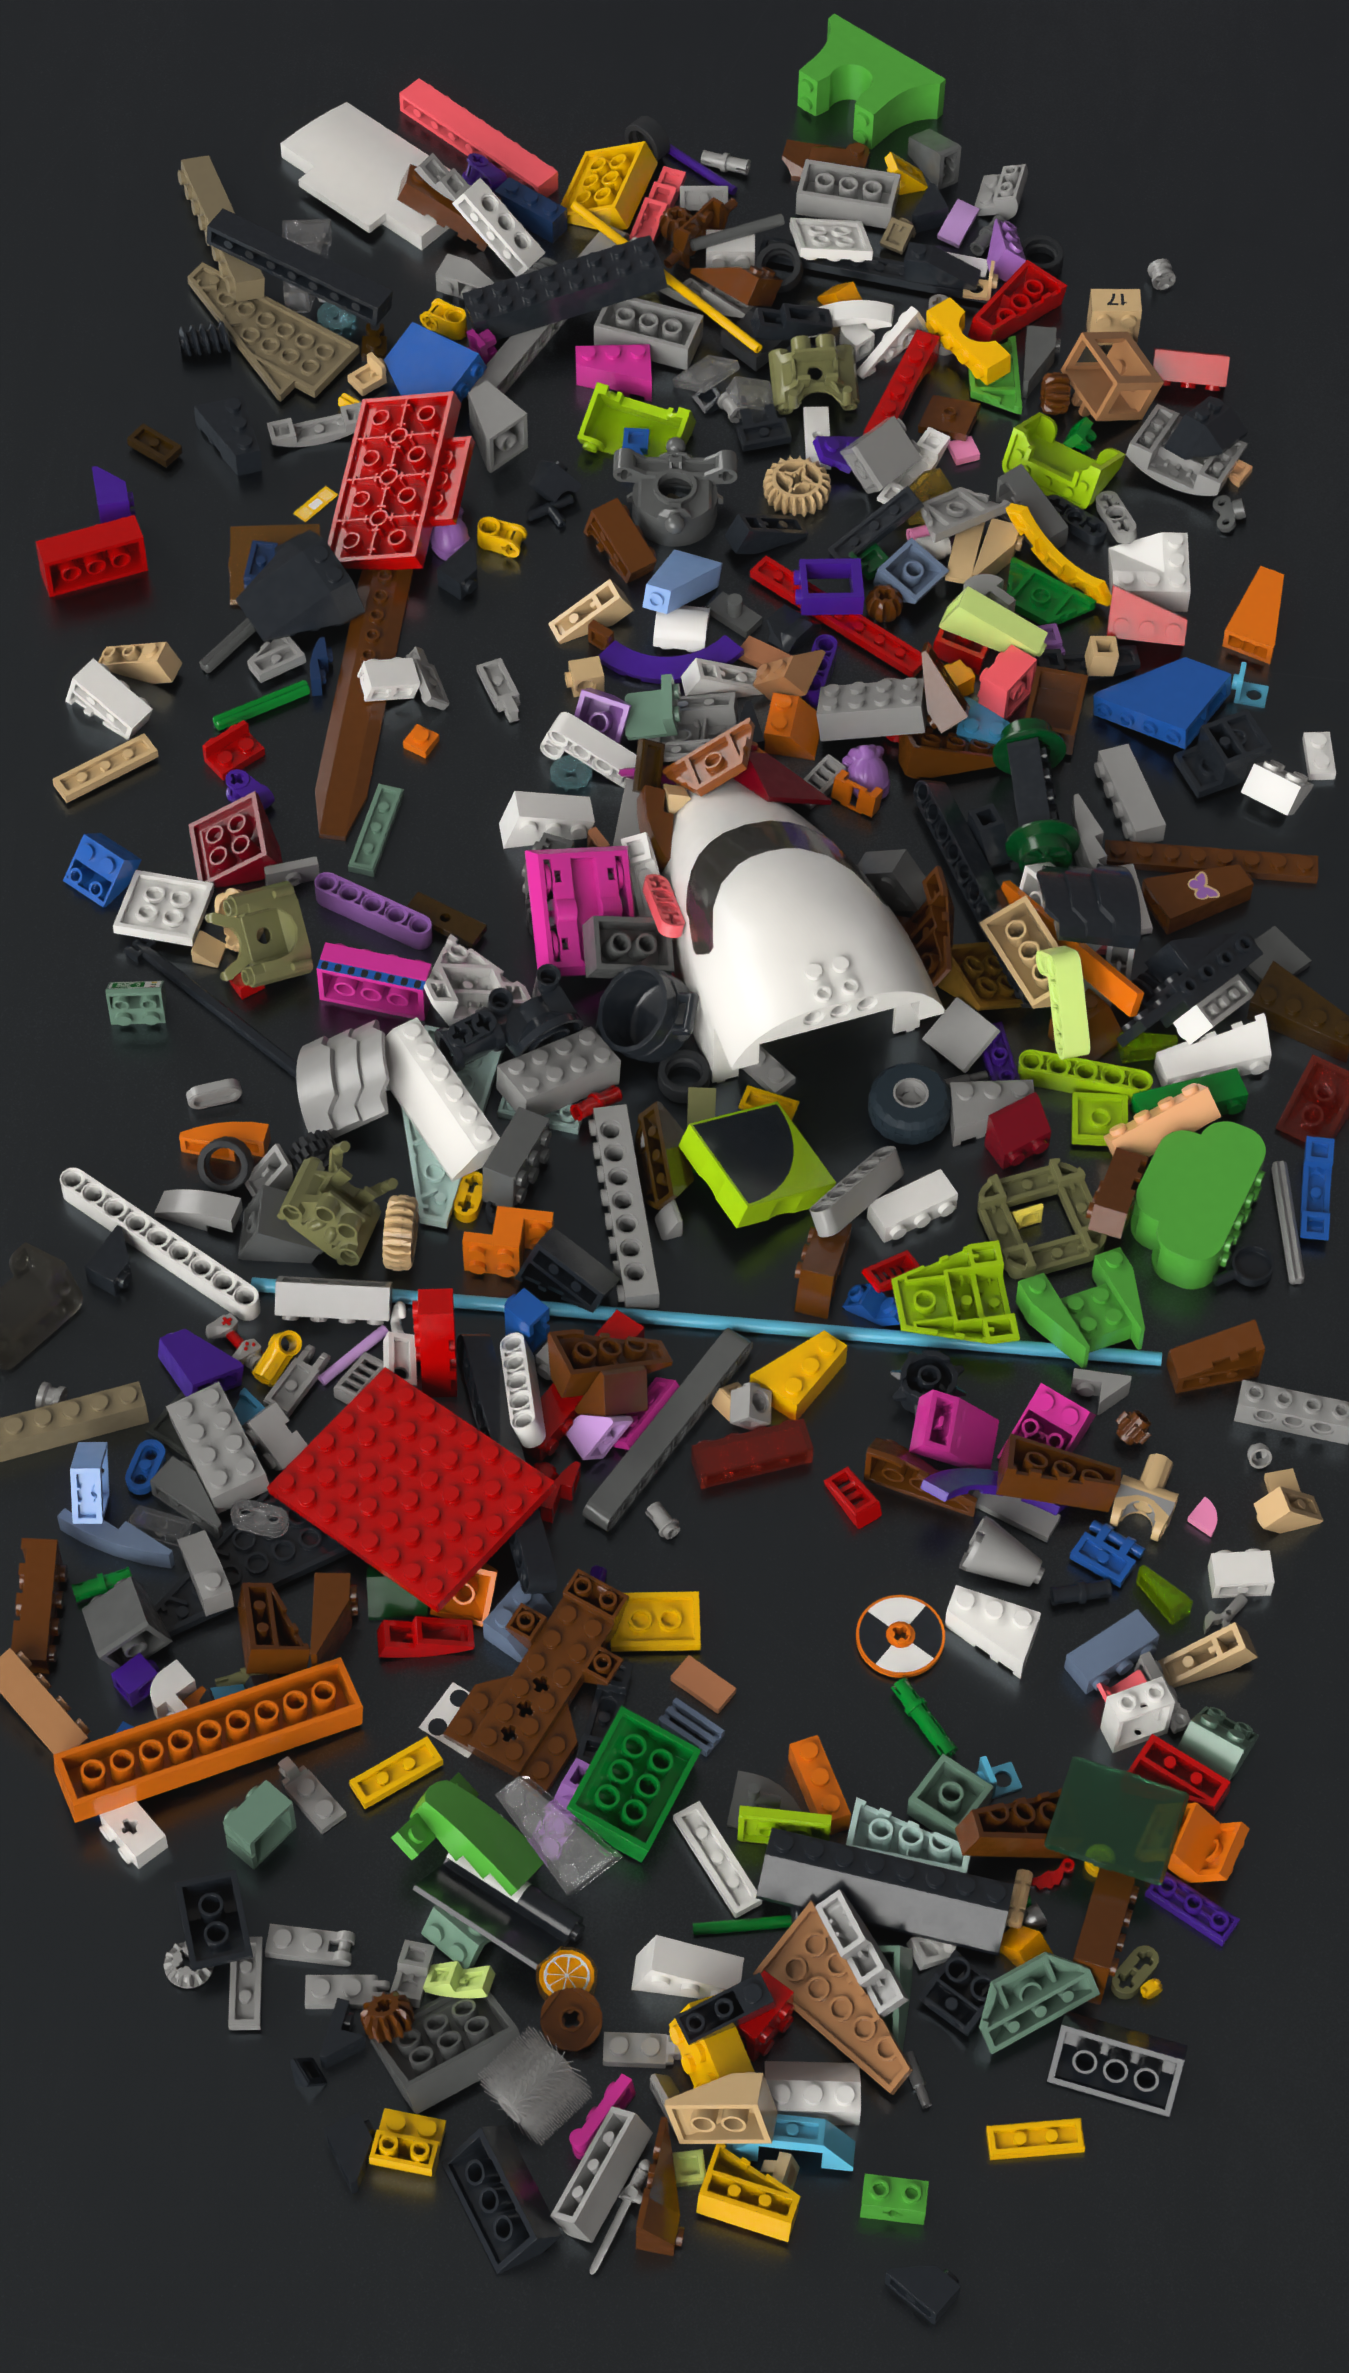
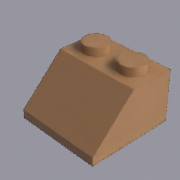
M817 650L764 663L758 668L756 672L757 677L752 686L770 700H772L773 692L799 697L807 694L826 652Z

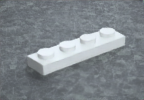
M698 1801L674 1814L673 1821L735 1919L760 1906L762 1900L756 1899L757 1890L701 1802Z

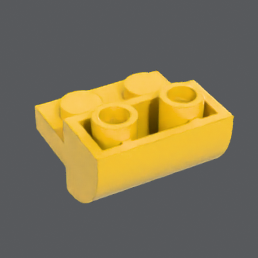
M384 2108L380 2126L376 2130L369 2156L370 2165L433 2177L439 2163V2153L446 2130V2120Z

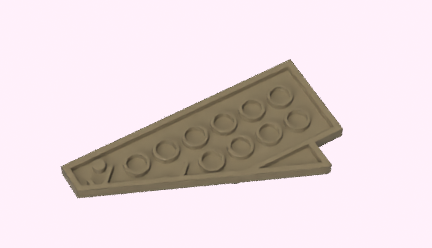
M203 262L187 277L190 287L217 322L223 321L228 329L230 339L279 401H282L294 388L316 398L360 353L357 344L265 295L264 298L236 302L232 293L227 291L225 277H221L218 270Z

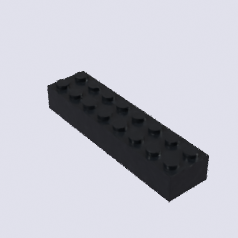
M649 235L527 274H521L514 278L498 281L482 288L473 289L462 293L473 330L479 334L488 328L495 336L496 341L668 287L663 264Z

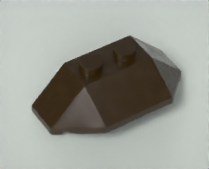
M656 1101L638 1115L637 1123L640 1125L635 1136L634 1151L643 1202L660 1210L677 1198L694 1181L691 1163L678 1146L685 1133L663 1104Z

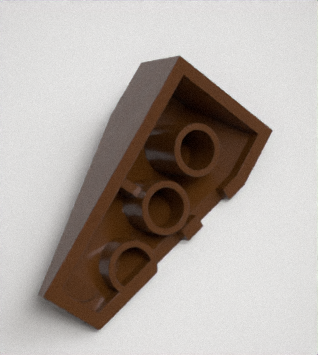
M926 726L925 733L899 735V764L904 774L910 778H933L996 767L992 757L996 744L977 739L966 742L962 738L957 737V734L951 732L948 733V736L932 733L933 728Z
M579 1329L553 1331L547 1335L550 1377L561 1398L585 1395L601 1371L644 1365L647 1369V1374L672 1366L673 1363L661 1340L628 1336L626 1340L610 1338L608 1333L592 1336L585 1335L584 1330Z
M876 1438L868 1447L864 1471L865 1481L974 1517L978 1499L969 1492L968 1494L956 1496L943 1502L920 1488L923 1479L939 1471L914 1453L909 1452L906 1447L899 1445L894 1440H883L880 1438Z

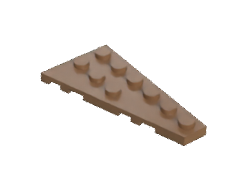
M810 1901L753 1972V1975L761 1974L765 1970L794 1992V2010L885 2090L894 2095L913 2069L882 2016L878 2014L866 1989L859 1985L847 1960L840 1956L815 1908V1902Z

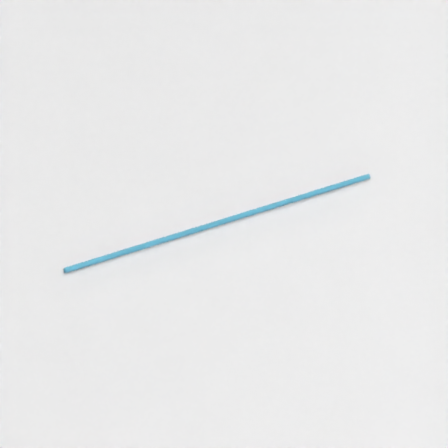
M252 1277L251 1285L258 1292L275 1293L277 1279ZM392 1289V1303L402 1301L405 1304L412 1305V1301H418V1291ZM453 1294L454 1308L505 1312L504 1305L508 1299ZM541 1301L549 1307V1316L607 1321L616 1310H619L637 1323L715 1330L730 1328L733 1331L800 1337H814L825 1330L839 1340L1070 1359L1053 1343L1020 1340L986 1344L901 1330L599 1306L592 1313L571 1303ZM1105 1347L1090 1352L1088 1360L1161 1366L1162 1352Z

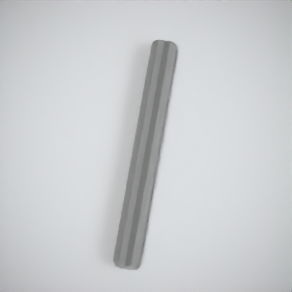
M1275 1161L1272 1164L1271 1170L1288 1279L1293 1285L1302 1284L1305 1274L1288 1167L1285 1161Z

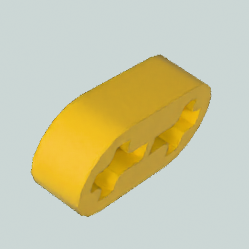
M474 1171L461 1179L454 1201V1215L460 1222H473L480 1213L483 1203L482 1173ZM473 1182H477L478 1185L475 1186L473 1193L470 1192L469 1186H472ZM467 1201L470 1202L471 1208L467 1212H463L462 1209L466 1207Z

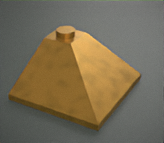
M989 942L953 944L952 970L938 984L939 988L954 997H958L978 1011L1022 1007L1020 1004H1023L1021 999L1016 998L1014 989L1011 988L1007 976L1004 975L1003 968L1000 967Z

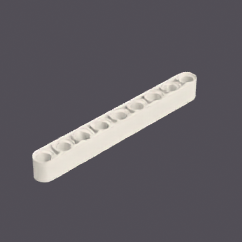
M68 1168L62 1172L60 1183L63 1197L68 1203L111 1232L117 1225L122 1227L124 1240L239 1319L251 1321L259 1316L261 1310L259 1293L254 1286L78 1168ZM246 1301H250V1302H251L250 1304H242L243 1302H246Z

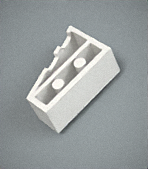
M94 658L72 678L65 700L70 705L76 702L86 708L84 713L90 717L95 714L102 718L104 726L127 740L149 721L153 710L144 698L138 697L124 681L118 680L110 673L107 666L98 663Z
M956 1585L947 1608L945 1627L972 1646H978L990 1655L992 1660L996 1663L1001 1662L1011 1669L1016 1677L1021 1679L1039 1628L1041 1613Z

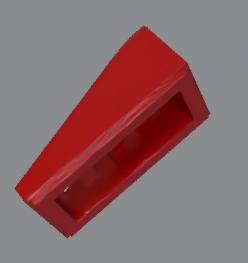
M905 1250L864 1268L862 1274L876 1292L881 1293L893 1290L891 1279L918 1268L920 1265L912 1254ZM885 1272L890 1279H887L883 1273ZM876 1274L881 1279L882 1283H880V1281L876 1278Z
M848 1466L824 1480L825 1486L858 1529L881 1517L880 1502ZM848 1480L850 1481V1483L845 1485L844 1487L840 1489L838 1488V1486L842 1485ZM856 1489L855 1492L851 1493V1494L848 1495V1496H845V1495L849 1494L850 1492H852V1491H854V1490Z

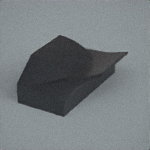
M784 604L767 619L770 631L768 644L793 655L821 631L822 623L809 615H801V611H796Z

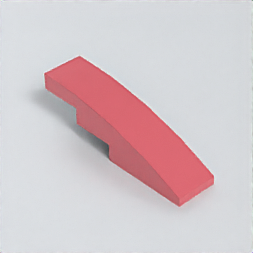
M663 166L658 181H654L648 198L645 197L629 241L633 237L640 238L650 235L653 243H655L661 233L659 229L660 216L663 215L667 208L674 207L680 194V186H683L686 180V172Z

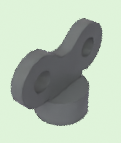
M1221 495L1213 501L1214 510L1220 514L1217 520V527L1221 532L1233 530L1236 526V519L1240 520L1247 517L1242 498L1231 501L1230 497Z

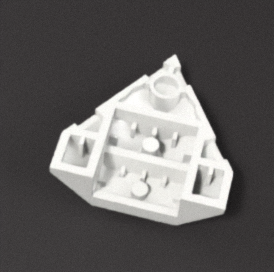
M452 934L449 935L424 985L431 1004L449 1027L475 1014L477 1009L483 1006L487 1007L489 994L496 988L509 990L512 993L513 1004L516 1008L531 999L523 984L518 981L513 983L503 976V970L473 949L467 950L465 947L458 945V939Z

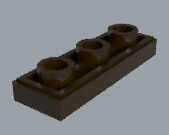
M417 892L407 905L408 908L429 917L432 921V930L447 937L452 934L458 939L459 943L471 949H474L487 931L486 924L420 892Z

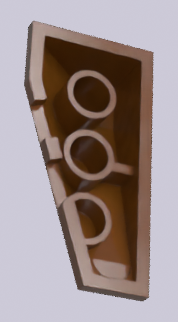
M661 2117L653 2151L654 2162L649 2167L647 2186L644 2188L636 2226V2249L674 2256L676 2246L682 2247L685 2227L680 2226V2208L668 2118Z

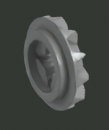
M186 1941L180 1944L175 1943L173 1948L166 1952L164 1970L167 1978L174 1985L181 1988H194L202 1985L211 1976L214 1966L195 1970L196 1972L191 1971L188 1966L182 1968L181 1966L184 1964L182 1956L184 1955L189 1958Z

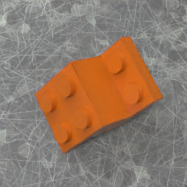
M497 1206L492 1235L464 1231L462 1240L464 1271H470L474 1274L489 1273L498 1274L501 1277H516L522 1267L525 1248L533 1250L536 1243L554 1227V1212Z
M1198 1803L1156 1806L1133 1858L1140 1864L1162 1863L1184 1883L1228 1880L1233 1871V1866L1240 1850L1244 1846L1245 1838L1250 1828L1243 1822L1220 1823Z

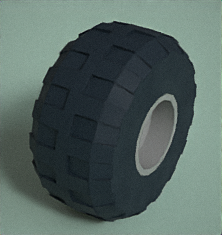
M917 1063L896 1064L883 1070L873 1081L868 1100L869 1117L873 1126L881 1135L897 1143L913 1145L930 1141L940 1134L948 1123L951 1113L949 1085L939 1073L926 1065Z

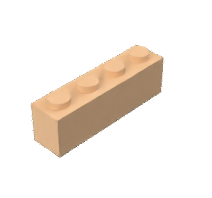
M1199 1083L1189 1084L1181 1090L1182 1093L1179 1095L1166 1097L1157 1103L1158 1106L1152 1110H1143L1135 1114L1134 1120L1126 1124L1120 1123L1113 1126L1109 1130L1110 1133L1103 1136L1112 1156L1116 1147L1150 1157L1154 1155L1159 1143L1166 1135L1181 1130L1195 1132L1222 1117L1208 1087Z

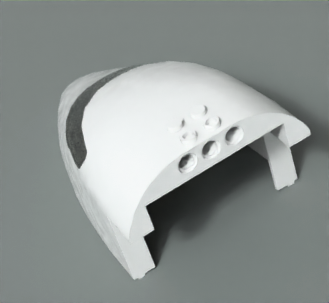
M733 778L702 797L686 789L691 799L674 814L671 858L664 868L662 876L668 879L685 920L682 936L672 938L674 974L676 978L680 979L688 987L690 992H695L698 995L692 1033L700 1054L709 1063L712 1083L725 1082V1079L738 1076L740 1068L758 1064L759 1044L892 1008H894L892 1025L894 1034L903 1031H913L915 1028L920 1027L921 1019L944 1014L945 1009L908 934L865 874L834 842L786 804L767 802Z

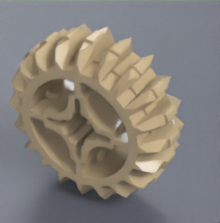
M789 456L786 461L780 458L778 464L772 463L770 469H767L765 479L763 480L764 495L768 505L774 506L775 512L782 510L784 515L792 513L793 516L801 514L803 517H805L807 512L814 515L816 509L822 510V507L829 499L831 479L829 474H827L826 468L820 467L819 461L812 463L810 457L804 460L801 456L797 459Z
M400 1194L399 1196L393 1195L388 1200L384 1219L382 1246L383 1264L386 1269L402 1271L410 1270L413 1266L419 1220L418 1201L415 1197Z

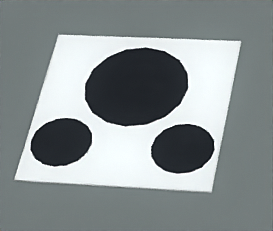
M453 1682L418 1728L469 1758L472 1754L471 1752L444 1738L443 1735L470 1693Z

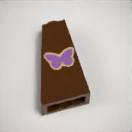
M1238 864L1146 878L1142 882L1141 891L1146 905L1168 935L1250 900L1254 882L1251 875L1245 872L1241 865Z

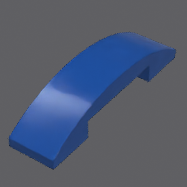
M1306 1137L1301 1186L1300 1238L1329 1240L1331 1173L1335 1139Z

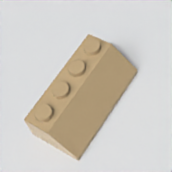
M1025 895L979 924L1032 1008L1051 1007L1048 977L1039 972L1036 964V953L1039 950L1059 947V945Z

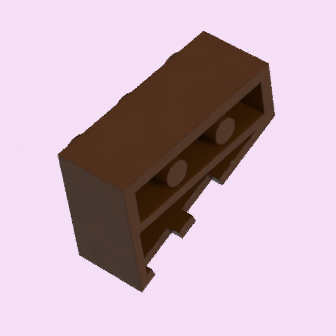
M617 497L593 509L583 532L587 537L593 535L598 541V544H596L597 549L600 552L606 551L612 558L609 560V563L628 584L652 572L657 562L656 553L643 539L644 536L640 527L631 520L630 512L626 505L621 504Z
M1116 1147L1104 1181H1100L1098 1190L1095 1191L1093 1200L1090 1202L1086 1218L1090 1219L1089 1230L1121 1239L1134 1211L1137 1188L1144 1176L1148 1156Z
M849 1223L840 1232L829 1237H819L816 1228L810 1227L807 1243L810 1244H804L801 1255L803 1262L798 1261L795 1271V1278L799 1279L794 1312L828 1319L831 1296L834 1297L836 1287L834 1286L838 1275H841L848 1251L852 1224Z
M1251 1320L1170 1349L1166 1366L1175 1393L1258 1377L1265 1346L1256 1320Z
M242 1583L237 1608L246 1674H292L307 1669L310 1647L307 1643H303L298 1634L299 1629L297 1625L290 1621L286 1614L287 1608L273 1584Z

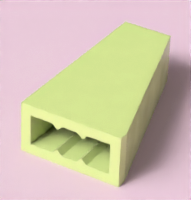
M969 586L947 607L939 624V628L999 652H1005L1012 644L1032 657H1040L1047 646L1044 641L1048 632Z

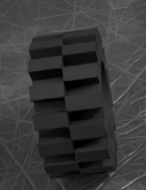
M316 1130L314 1134L312 1132L307 1133L305 1138L303 1136L300 1137V1142H294L292 1144L293 1148H289V1154L286 1156L297 1175L303 1160L310 1157L319 1158L323 1162L324 1171L329 1170V1153L331 1148L336 1145V1142L326 1130L322 1132Z

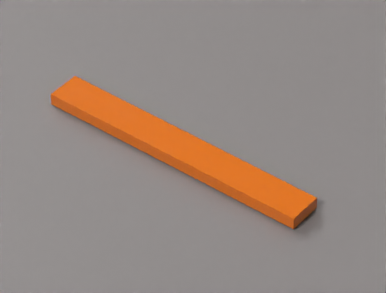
M1010 880L1003 881L1001 890L1009 905L1026 895L1059 947L1067 946L1078 952L1082 964L1083 978L1129 1017L1137 1016L1144 992L1086 943L1057 940L1054 919L1044 911V908Z

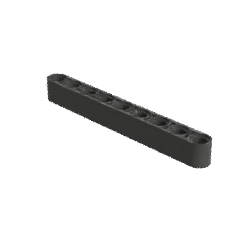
M727 1328L592 1495L584 1507L583 1517L606 1531L613 1528L706 1411L719 1388L724 1387L747 1359L753 1348L752 1341L730 1328Z

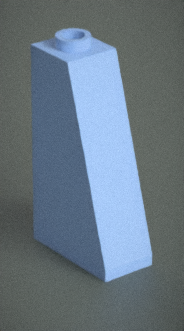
M674 549L646 584L643 608L668 614L716 589L719 586L723 563Z

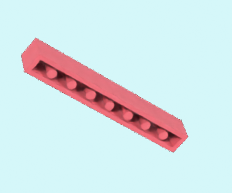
M419 78L399 93L400 111L468 156L472 153L483 155L489 162L502 170L507 178L510 177L545 197H549L558 190V171L554 167L549 166L535 154H531L517 142H513L504 136L502 132L494 129L483 119H479L470 113L465 107H461L452 101L450 97L443 95L432 85Z

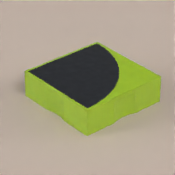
M778 1101L690 1123L678 1145L698 1175L710 1186L716 1200L736 1228L766 1221L779 1214L796 1213L810 1209L812 1205L836 1185V1181Z

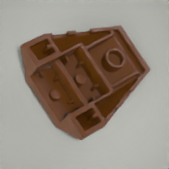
M936 866L922 881L927 900L911 918L895 915L913 943L934 988L952 970L955 908L941 866Z

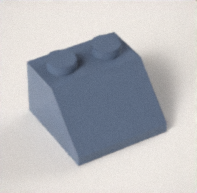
M910 538L878 568L873 584L875 586L892 585V588L898 589L901 593L903 602L916 604L949 573V570L913 538Z
M520 1581L516 1583L483 1621L484 1638L519 1663L528 1652V1649L505 1628L519 1605L523 1603L547 1617V1621L554 1612V1608L542 1594H524Z

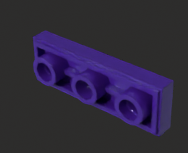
M1002 1022L991 1023L1000 1030V1033L982 1053L990 1081L1020 1080Z
M1163 1868L1145 1892L1146 1897L1222 1947L1240 1922L1239 1918ZM1188 1904H1194L1197 1908H1191Z

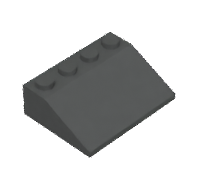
M490 1991L488 1997L483 1998L441 1996L414 2010L415 2021L412 2023V2030L404 2032L403 2038L396 2037L392 2043L388 2039L382 2043H378L376 2039H370L401 2095L415 2114L430 2108L480 2079L487 2077L489 2073L492 2074L490 2071L496 2072L495 2068L499 2070L497 2066L500 2069L501 2067L503 2068L501 2063L506 2066L504 2062L507 2064L506 2061L508 2059L513 2063L509 2058L510 2056L513 2059L510 2054L514 2057L516 2055L519 2058L515 2053L516 2051L519 2054L516 2048L521 2053L522 2051L519 2048L521 2046L524 2048L521 2043L522 2039L519 2037L518 2027Z

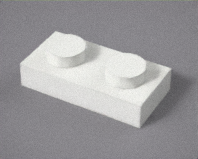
M1304 732L1302 740L1308 780H1335L1336 769L1330 732Z

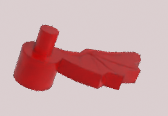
M1065 1858L1060 1867L1055 1871L1048 1870L1041 1876L1032 1878L1031 1886H1036L1039 1890L1044 1888L1052 1890L1054 1885L1061 1883L1064 1872L1072 1873L1074 1871V1861L1070 1858Z

